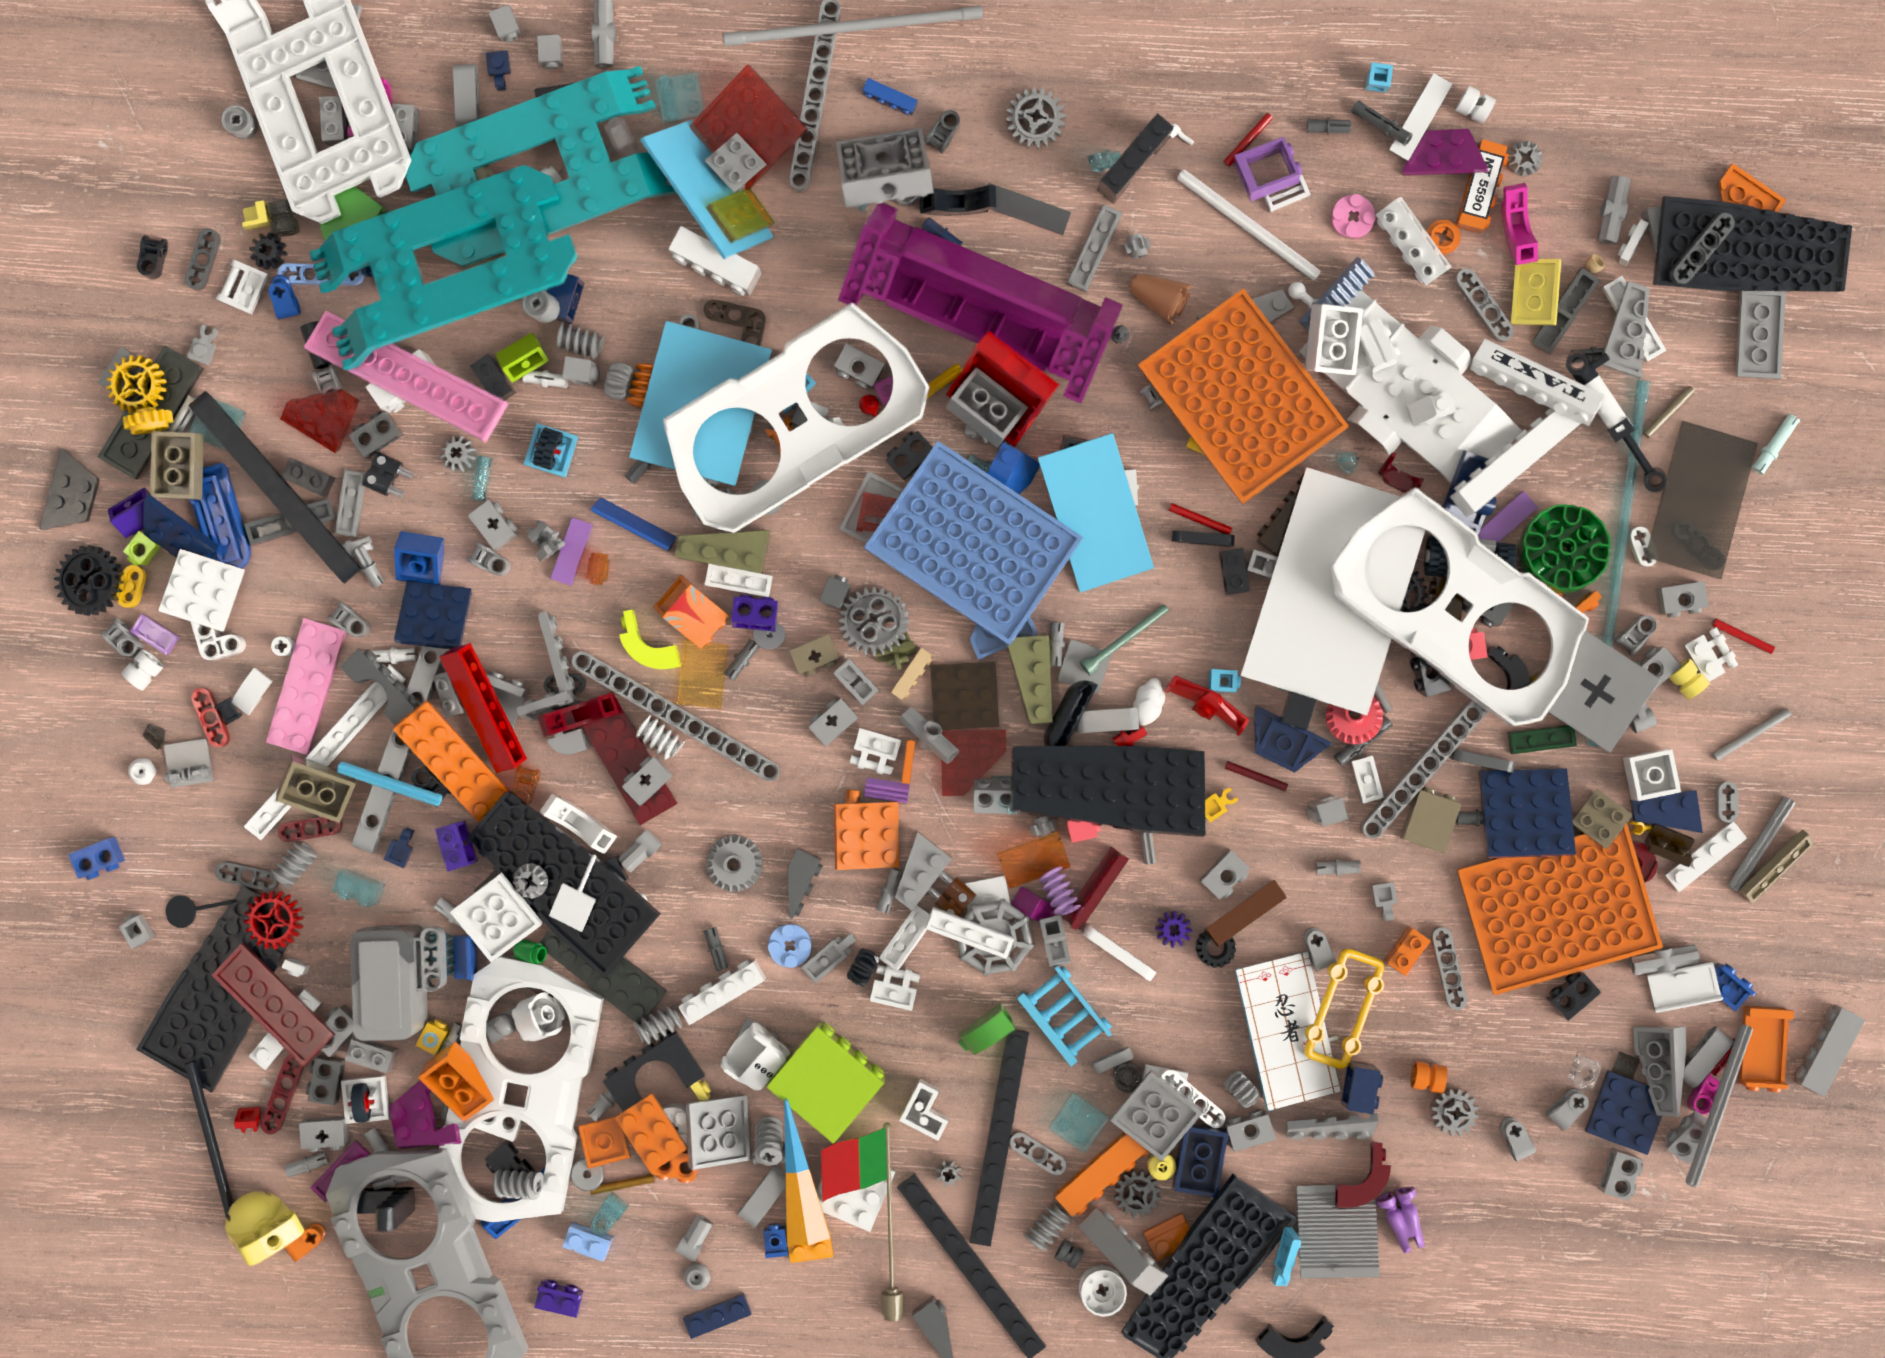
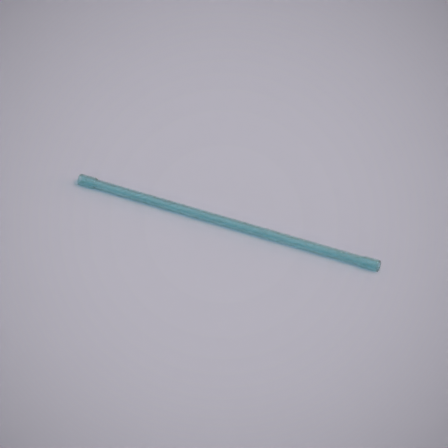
M1637 380L1632 423L1635 431L1631 433V436L1639 448L1641 447L1646 404L1649 398L1651 383L1646 380ZM1630 449L1628 452L1602 642L1612 648L1638 469V461ZM1587 740V746L1599 747L1590 740Z

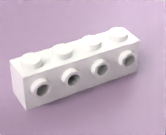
M1402 197L1397 198L1376 214L1378 225L1383 230H1387L1391 236L1389 237L1391 243L1396 248H1400L1403 253L1402 258L1409 266L1412 265L1416 271L1415 276L1421 283L1424 282L1425 285H1428L1452 268Z
M756 960L742 962L737 966L738 970L735 972L727 971L718 977L719 981L713 985L709 982L700 987L701 992L696 995L690 993L681 999L682 1003L678 1007L689 1025L693 1024L765 981L766 977Z

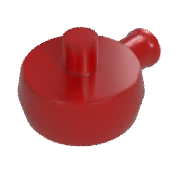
M866 394L861 397L859 408L862 413L872 415L873 418L878 415L879 402L874 395Z

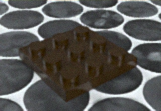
M995 662L930 665L934 722L938 723L942 730L999 727Z

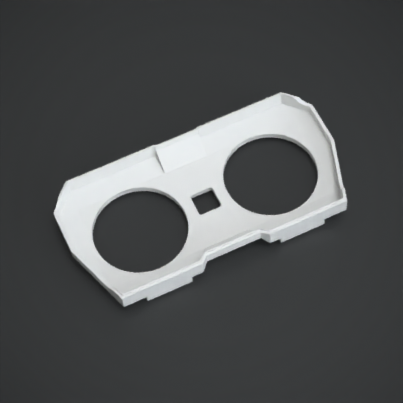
M850 303L787 342L781 354L738 380L732 378L725 380L663 419L680 488L704 525L736 532L805 490L809 485L843 464L851 462L921 419L929 385L907 349L854 303ZM843 338L860 339L874 345L888 360L893 374L891 397L882 412L866 423L853 426L839 425L822 417L809 401L805 387L806 371L813 356L826 344ZM797 402L808 421L789 431L778 413ZM727 408H746L759 413L771 423L780 441L781 457L775 474L764 486L750 493L730 494L714 488L701 476L694 461L693 444L698 429L708 417Z
M1417 488L1410 489L1358 527L1330 565L1335 596L1351 608L1350 610L1384 635H1388L1404 648H1408L1439 671L1440 675L1455 685V688L1506 724L1516 726L1542 721L1566 687L1581 637L1586 631L1589 618L1530 573H1519L1479 543L1477 533ZM1399 525L1417 526L1431 533L1443 547L1448 562L1446 584L1439 597L1428 607L1411 613L1397 612L1382 605L1371 593L1364 571L1366 555L1373 541L1384 531ZM1456 593L1472 604V607L1461 622L1445 611V608ZM1508 602L1524 605L1536 612L1544 621L1551 640L1549 661L1542 674L1531 684L1515 690L1500 689L1484 681L1472 665L1468 648L1470 633L1477 619L1489 608Z
M501 956L474 974L460 1035V1046L471 1056L494 1100L465 1122L448 1107L446 1123L443 1127L452 1123L457 1124L462 1143L439 1146V1149H447L475 1219L488 1222L561 1214L564 1210L578 1137L574 1130L583 1077L591 1069L604 997L578 985L543 964H531ZM523 987L538 988L553 995L565 1008L571 1026L570 1042L561 1060L548 1070L533 1074L519 1073L505 1067L495 1058L486 1039V1021L492 1006L505 993ZM508 1082L528 1086L525 1107L504 1103ZM509 1116L524 1121L537 1132L545 1148L546 1168L543 1175V1189L536 1200L519 1199L512 1202H497L483 1197L471 1187L463 1173L461 1153L466 1137L477 1124L488 1118Z

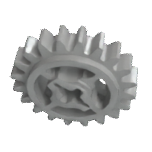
M1033 87L1032 94H1029L1024 89V97L1017 93L1016 99L1018 102L1010 101V105L1014 109H1007V114L1011 115V117H1007L1006 122L1012 123L1008 127V131H1015L1012 138L1020 137L1019 145L1027 141V148H1030L1032 143H1035L1036 149H1039L1041 142L1045 147H1048V139L1055 143L1056 138L1054 134L1061 136L1062 132L1058 128L1065 127V123L1060 120L1065 119L1066 114L1059 113L1064 109V105L1057 106L1060 98L1057 97L1052 100V91L1048 95H1044V88L1041 89L1040 93H1037L1036 88ZM1036 102L1031 109L1021 110L1025 105ZM1044 104L1051 110L1053 118L1044 112ZM1035 114L1039 115V119L1037 120V122H1033L1032 117H1034ZM1018 118L1023 119V122L1028 125V132L1020 126ZM1050 126V129L1046 132L1036 134L1040 128Z

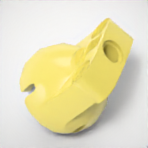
M252 1191L238 1198L228 1211L231 1218L226 1217L225 1230L229 1241L241 1254L248 1266L255 1265L300 1237L304 1232V1228L295 1212L291 1211L277 1195L270 1192L266 1194L264 1191Z

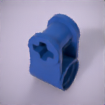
M284 275L274 276L268 292L276 317L280 320L300 315V305L290 280Z

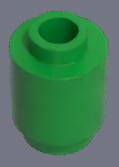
M526 939L519 941L513 948L514 956L517 960L531 964L542 963L547 956L546 947L541 943Z

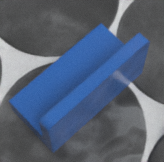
M454 935V979L474 980L473 976L478 972L477 945L469 935Z

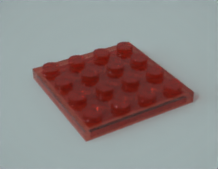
M749 64L738 73L689 126L712 153L738 133L767 164L744 184L747 191L808 130L806 125Z

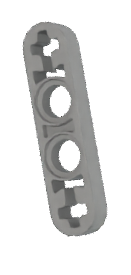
M1469 268L1460 270L1455 276V283L1490 334L1498 342H1506L1511 339L1514 334L1513 326L1478 276ZM1462 274L1465 276H1470V279L1468 281L1471 284V286L1475 283L1477 285L1469 292L1466 290L1470 287L1467 282H1461V279L1463 278ZM1474 291H1481L1483 293L1484 299L1482 302H1475L1473 300L1472 294ZM1488 308L1495 310L1496 318L1494 320H1488L1485 317V311ZM1501 319L1502 322L1499 323V326L1502 329L1507 328V337L1504 335L1499 336L1500 328L1497 325L1493 328L1492 324Z
M1442 926L1436 927L1431 932V942L1445 1001L1450 1008L1461 1010L1466 1006L1467 997L1452 934L1447 928ZM1439 931L1447 935V937L1443 938L1444 945H1449L1450 948L1438 950V947H1442L1441 941L1436 939ZM1444 952H1450L1452 955V960L1448 964L1441 962L1440 957ZM1449 973H1455L1457 976V981L1453 985L1446 983L1445 978ZM1459 987L1460 990L1455 991L1456 995L1461 997L1462 1000L1458 1001L1459 1005L1456 1006L1455 1003L1451 1002L1454 999V994L1452 991L1448 992V989Z

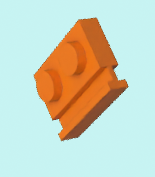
M1181 1212L1144 1230L1143 1233L1157 1261L1174 1253L1190 1228Z

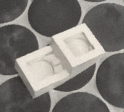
M253 668L238 689L232 703L244 713L250 715L261 701V696L273 681L257 668Z

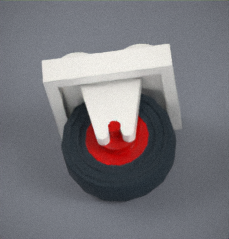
M386 1075L344 1079L341 1081L345 1124L390 1119Z

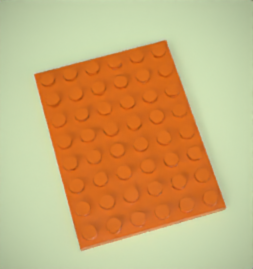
M1244 288L1137 366L1242 505L1349 427Z
M1627 823L1608 849H1605L1583 833L1574 836L1576 854L1572 856L1495 858L1456 869L1493 995L1663 948Z

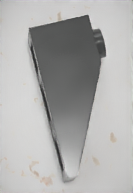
M932 1296L912 1311V1317L942 1358H954L945 1312L947 1308L940 1299L936 1300Z

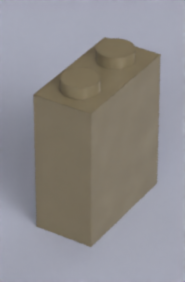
M1424 787L1423 791L1420 790L1413 798L1400 838L1445 853L1462 804L1456 802V797L1447 794L1440 797L1435 795L1436 790Z

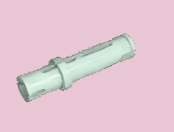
M1787 414L1768 445L1761 449V455L1751 467L1753 470L1757 469L1756 473L1764 475L1771 462L1777 459L1778 452L1800 422L1798 418L1795 420L1796 416Z

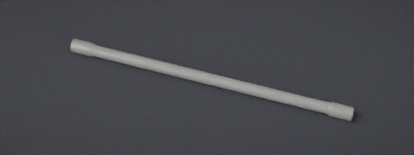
M971 6L954 10L746 32L723 33L724 46L777 39L956 20H976L983 18L982 6Z

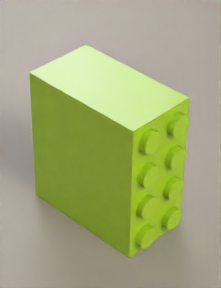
M819 1021L788 1057L783 1067L768 1082L767 1088L783 1102L787 1099L791 1109L834 1144L883 1086L886 1076H884L883 1073L885 1071L877 1064L871 1065L867 1061L868 1057L862 1051L857 1050L856 1052L852 1049L849 1040L844 1036L839 1038L834 1033L835 1029L830 1024Z

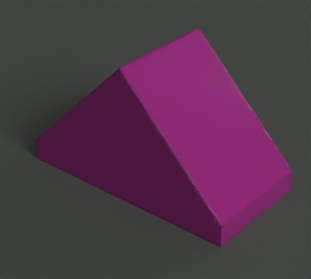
M1023 886L1020 887L1011 902V905L1038 922L1041 919L1054 917V910L1057 908L1051 907L1050 902Z

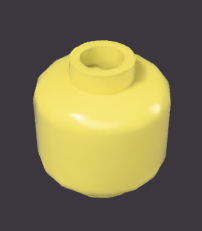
M1170 1153L1163 1161L1151 1154L1147 1160V1167L1153 1178L1165 1181L1174 1175L1176 1162Z

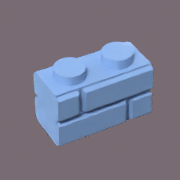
M572 1222L563 1243V1248L574 1249V1252L604 1262L614 1236Z

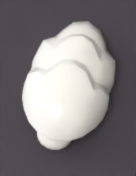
M1151 678L1143 686L1139 687L1136 699L1133 702V707H1138L1139 724L1142 726L1152 723L1159 717L1166 696L1163 692L1161 681L1157 678Z

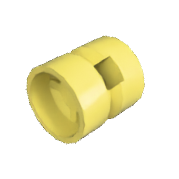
M1691 659L1680 663L1681 667L1669 677L1673 684L1676 686L1681 685L1679 691L1686 700L1692 699L1710 684L1703 673H1697V666Z

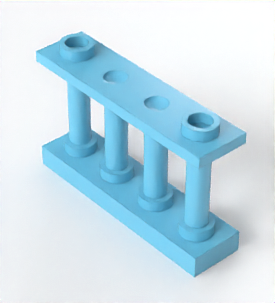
M1057 965L1054 966V969L1058 972L1032 994L1029 992L1026 995L1022 991L1017 995V999L1072 1067L1078 1062L1076 1058L1077 1052L1103 1031L1108 1037L1111 1036L1112 1033L1109 1029L1112 1026L1105 1017L1100 1018L1070 981L1069 978L1072 975L1065 966L1060 968ZM1064 980L1071 990L1045 1011H1039L1035 1006L1038 1003L1037 1000ZM1077 997L1084 1005V1008L1059 1028L1056 1026L1053 1029L1049 1024L1050 1017ZM1091 1014L1098 1024L1072 1045H1066L1062 1040L1065 1037L1064 1034Z

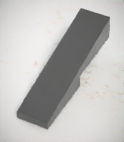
M1580 268L1558 301L1556 326L1543 325L1532 343L1551 354L1575 320L1577 313L1600 282V279Z
M329 498L307 504L323 524L336 520ZM282 513L244 524L251 547L298 532Z

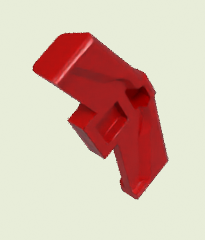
M1177 675L1173 677L1164 691L1166 693L1170 691L1195 702L1191 710L1197 712L1201 717L1211 720L1216 714L1232 727L1238 736L1244 731L1250 721L1249 718L1231 705L1219 693Z

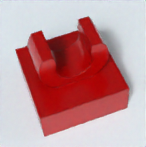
M260 1107L238 1108L234 1120L235 1129H241L245 1133L247 1128H253V1131L257 1132L262 1114Z

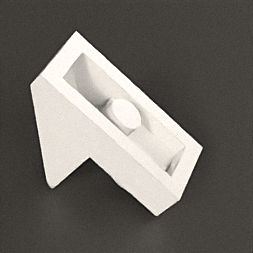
M1450 391L1432 397L1430 395L1407 405L1414 426L1457 412Z

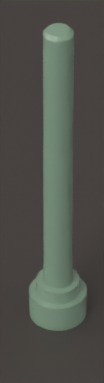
M1163 604L1094 657L1090 656L1089 658L1085 657L1079 662L1083 670L1089 676L1097 671L1096 668L1099 667V663L1169 611L1168 607Z

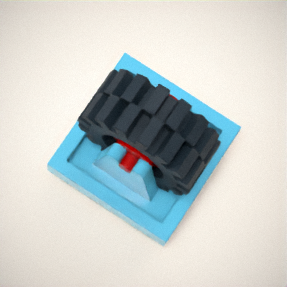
M536 423L523 465L566 478L579 436Z

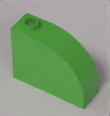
M354 186L334 195L341 216L324 224L320 223L321 232L326 240L336 230L385 214L387 210Z
M999 1003L960 1032V1040L958 1042L965 1051L969 1050L972 1055L978 1054L1015 1029L1014 1020L1003 1005Z

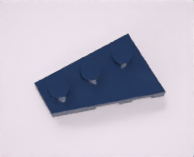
M1697 790L1683 791L1641 801L1630 799L1633 821L1648 824L1656 823L1665 827L1703 833Z

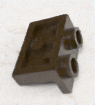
M1653 824L1645 839L1648 851L1689 867L1693 861L1689 851L1694 843V839L1659 824Z

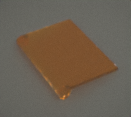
M1058 831L1005 851L996 852L1009 889L1039 879L1054 868L1063 867L1061 870L1071 867Z

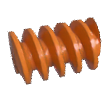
M648 363L636 364L635 367L640 372H634L633 376L638 380H632L630 384L635 388L628 390V393L633 397H626V401L629 404L640 409L643 408L654 365Z

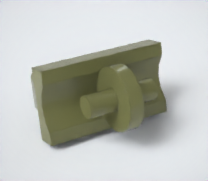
M907 632L903 633L905 640L898 638L899 647L892 645V652L887 648L884 649V655L881 654L880 650L876 652L878 663L887 661L888 666L896 664L897 669L902 670L901 663L908 662V656L916 654L914 642L911 641Z

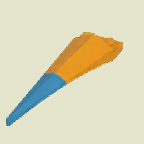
M785 1099L786 1218L790 1263L833 1257L831 1234L811 1177L789 1102Z

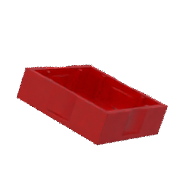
M988 331L976 345L965 362L964 369L955 378L945 395L952 398L977 367L1028 407L1021 419L1005 438L1007 442L1015 447L1029 430L1060 384Z

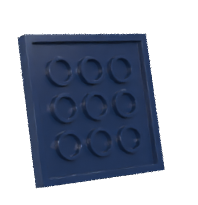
M1567 768L1514 770L1513 773L1507 771H1481L1479 773L1487 858L1572 856L1576 854Z

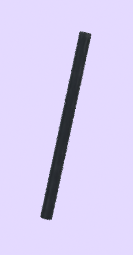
M196 1061L185 1063V1068L225 1216L231 1218L228 1211L234 1202Z

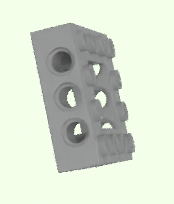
M922 128L836 142L846 207H859L868 203L879 204L886 200H903L906 197H921L933 193L930 166ZM879 152H886L884 155H878ZM886 183L891 184L890 186H883Z

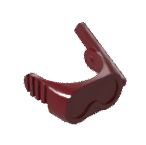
M1392 452L1378 471L1379 475L1383 476V481L1404 493L1413 488L1419 489L1424 478L1409 475L1394 467L1392 462L1396 457V453Z

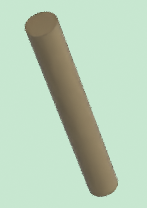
M1688 386L1643 431V434L1650 438L1695 390Z

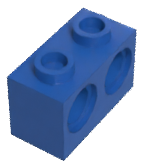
M116 837L105 839L68 855L77 878L86 877L87 880L100 876L99 871L104 869L107 872L119 868V863L125 861ZM106 850L111 853L110 861H107L104 857ZM86 858L91 862L90 869L84 866Z

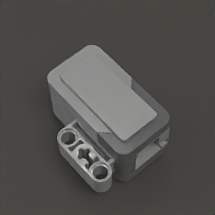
M384 925L357 930L350 939L353 1032L355 1037L361 1041L404 1040L423 1031L428 1022L427 992L436 991L447 983L445 931L440 926H432L423 930L419 925ZM430 931L435 932L437 936L435 942L429 938ZM430 956L437 957V961L431 960ZM432 975L438 978L437 986L431 983Z

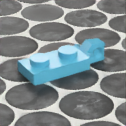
M1292 1227L1284 1228L1273 1263L1276 1267L1272 1279L1275 1286L1288 1285L1292 1268L1295 1265V1258L1301 1246V1239Z

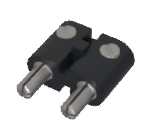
M377 452L371 463L370 470L368 469L363 479L362 486L384 496H388L390 493L402 498L404 491L393 487L394 481L398 478L399 474L412 479L414 472L403 468V462Z

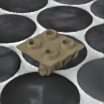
M1596 789L1573 819V825L1578 832L1585 833L1602 847L1608 849L1633 814Z

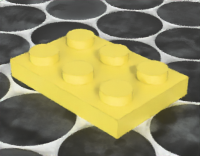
M1538 259L1536 262L1515 264L1512 325L1556 326L1561 271L1560 259Z

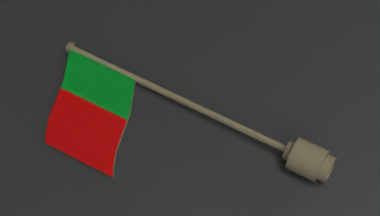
M886 1122L883 1124V1128L865 1136L836 1142L821 1150L822 1203L836 1195L865 1189L887 1179L890 1287H887L886 1291L881 1293L882 1315H884V1320L898 1321L902 1319V1314L904 1313L903 1292L898 1287H894L889 1133L891 1124Z

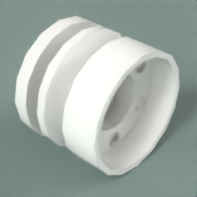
M1102 1264L1092 1266L1083 1273L1078 1288L1081 1300L1087 1310L1094 1315L1102 1317L1118 1312L1125 1304L1127 1296L1126 1285L1119 1273L1112 1267ZM1102 1284L1106 1287L1104 1288V1293L1096 1291L1099 1289L1098 1285Z

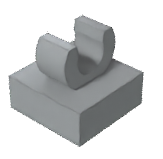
M537 520L538 526L534 530L529 528L527 536L541 549L540 545L547 541L548 535L555 531L544 521Z

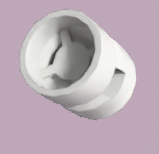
M1469 85L1455 111L1464 116L1471 115V120L1483 125L1496 99L1487 94L1480 95L1478 89Z
M141 649L134 657V663H129L122 670L121 674L133 686L144 690L151 683V676L156 677L164 666L151 653Z

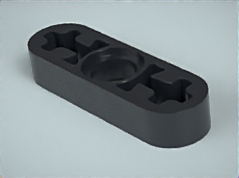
M1172 531L1171 542L1234 547L1235 535Z

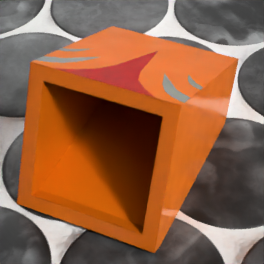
M682 574L653 606L663 619L700 649L711 642L713 634L717 629H721L726 624L729 617L722 608Z

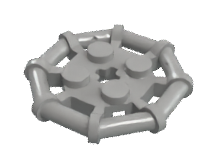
M1005 899L970 905L971 908L964 919L972 921L976 916L979 920L978 924L1014 937V941L1006 959L976 947L967 949V944L957 941L960 953L959 959L982 972L983 976L987 977L989 974L1011 970L1015 972L1018 970L1019 964L1030 949L1034 948L1029 925L1030 917L1005 902ZM997 910L996 916L983 917L982 912ZM1004 911L1017 920L1013 923L1009 922L1007 918L1003 917ZM1021 927L1023 940L1016 939L1015 929ZM1016 946L1020 947V950L1012 959L1009 956L1010 952ZM976 953L981 954L986 959L985 964L973 956ZM1005 959L1006 963L991 965V962L995 960Z

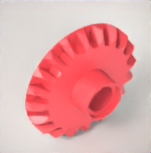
M1374 696L1368 715L1360 714V717L1357 719L1349 716V713L1352 712L1351 710L1328 704L1326 710L1327 726L1330 732L1342 742L1348 744L1365 743L1375 737L1382 726V708Z

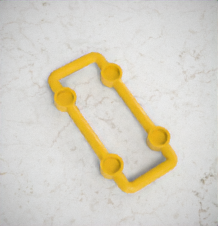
M1344 949L1340 952L1337 962L1332 963L1328 967L1330 981L1314 1024H1310L1305 1029V1036L1308 1040L1304 1053L1307 1058L1337 1069H1344L1349 1065L1352 1055L1360 1052L1361 1043L1358 1039L1375 994H1379L1384 988V982L1381 978L1385 967L1382 960L1353 949ZM1349 957L1376 968L1374 974L1365 979L1364 986L1367 993L1351 1036L1346 1037L1342 1041L1344 1054L1342 1060H1338L1314 1052L1313 1049L1315 1044L1324 1038L1322 1025L1338 982L1344 980L1347 976L1345 963Z

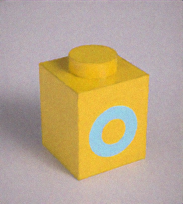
M431 1019L427 1022L415 1046L436 1055L439 1053L450 1029L446 1027L447 1024L439 1019Z

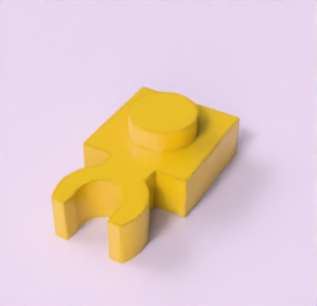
M1230 787L1225 788L1220 797L1213 793L1205 799V818L1209 823L1228 811L1225 808L1226 804L1237 802V797L1228 800L1226 797L1227 793L1232 790Z

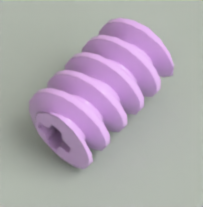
M1063 867L1054 868L1039 879L1040 884H1045L1043 887L1044 892H1049L1046 897L1052 900L1050 903L1051 907H1057L1054 910L1055 915H1065L1081 907V905H1073L1077 897L1070 898L1069 896L1074 890H1066L1070 882L1062 881L1067 876L1066 873H1058Z

